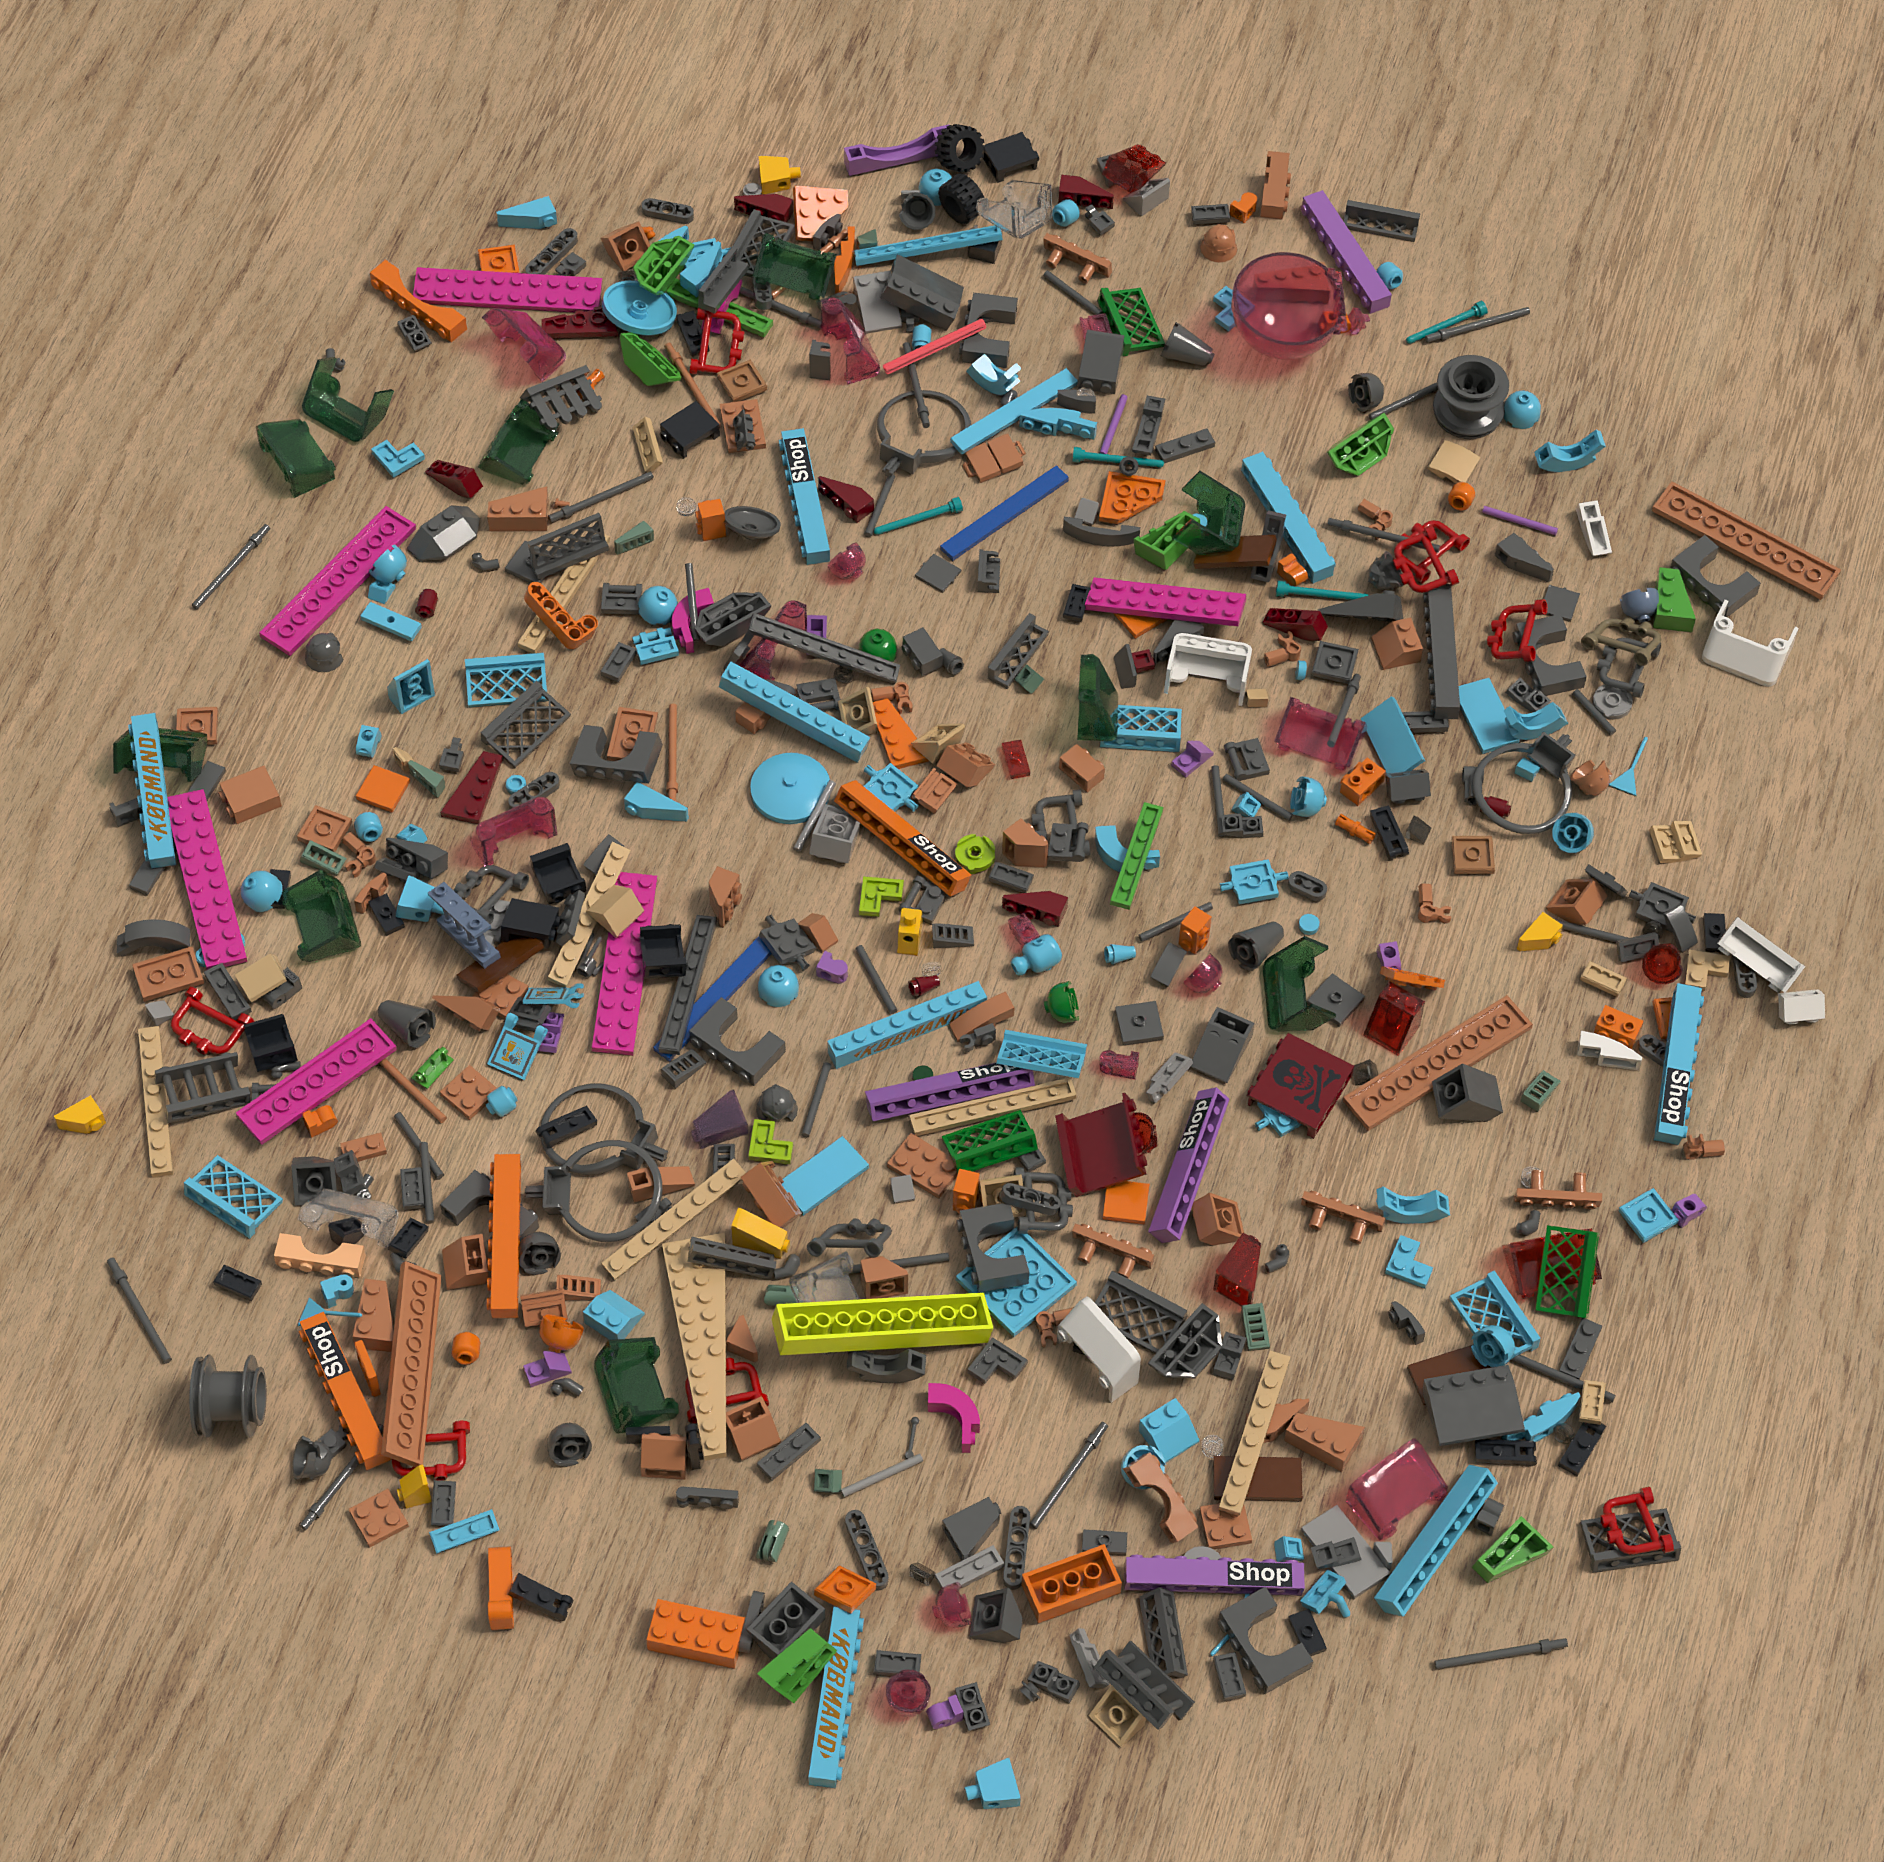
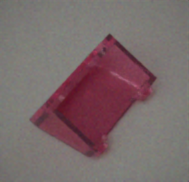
M837 298L821 300V330L824 336H827L829 333L833 334L836 340L843 338L847 340L843 345L846 355L844 378L847 385L877 376L880 372V363L858 318Z
M492 308L482 316V319L501 342L506 338L516 341L520 336L527 340L520 349V355L542 382L565 361L566 353L562 347L527 313Z
M795 600L788 601L770 619L807 631V605ZM757 636L739 666L759 677L775 681V678L772 676L771 661L775 656V647L778 643Z
M1290 697L1274 742L1278 744V749L1289 752L1291 749L1332 763L1334 768L1345 771L1346 768H1351L1368 726L1366 722L1356 719V721L1352 722L1351 718H1345L1335 746L1329 747L1327 742L1338 715L1312 707L1307 703L1305 706L1299 699Z
M534 798L478 824L470 835L471 845L484 866L494 864L493 854L499 852L496 845L498 842L531 828L534 835L541 832L546 834L548 839L558 835L555 809L547 798Z
M1413 1438L1357 1478L1348 1489L1346 1503L1381 1541L1385 1537L1390 1538L1397 1532L1398 1522L1427 1500H1442L1448 1493V1486L1423 1446L1416 1438Z

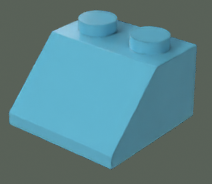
M611 1290L597 1295L583 1311L584 1323L618 1346L645 1315V1312Z
M1176 1398L1145 1416L1139 1422L1140 1434L1150 1446L1155 1447L1161 1452L1165 1463L1200 1441L1189 1415Z

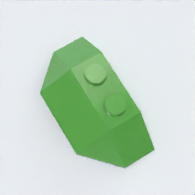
M681 236L652 243L633 267L639 285L654 295L664 294L683 270L695 244Z
M621 333L620 341L624 363L645 385H660L681 380L680 371L655 347L639 338L635 333Z
M1382 413L1332 445L1327 453L1337 469L1359 476L1387 456L1394 428L1386 414Z

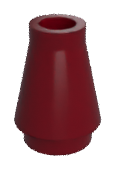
M937 975L913 977L912 980L908 981L911 995L918 997L940 986V980Z

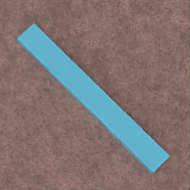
M1000 225L855 250L856 266L893 260L897 254L902 257H910L1000 241L1003 238Z
M1066 368L950 438V442L961 454H964L1020 420L1021 412L1040 408L1055 399L1058 390H1070L1078 384V380Z

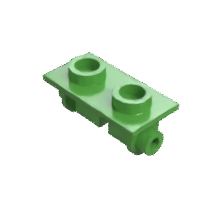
M445 1047L438 1048L411 1079L428 1089L454 1059L447 1055L448 1050Z

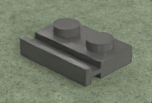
M518 997L509 1013L518 1016L515 1028L535 1032L537 1026L543 1024L552 1008L549 1004H523V998Z

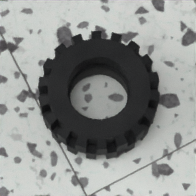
M959 124L946 126L947 129L941 130L942 134H938V142H935V146H937L935 154H938L937 160L941 162L940 164L949 170L958 172L974 170L976 165L981 163L980 158L984 157L982 152L985 151V146H983L985 142L984 139L980 138L982 136L981 133L970 126ZM962 139L964 148L962 154L958 157L956 147Z
M956 174L939 187V200L947 214L957 223L966 225L986 209V201L981 189L965 174Z

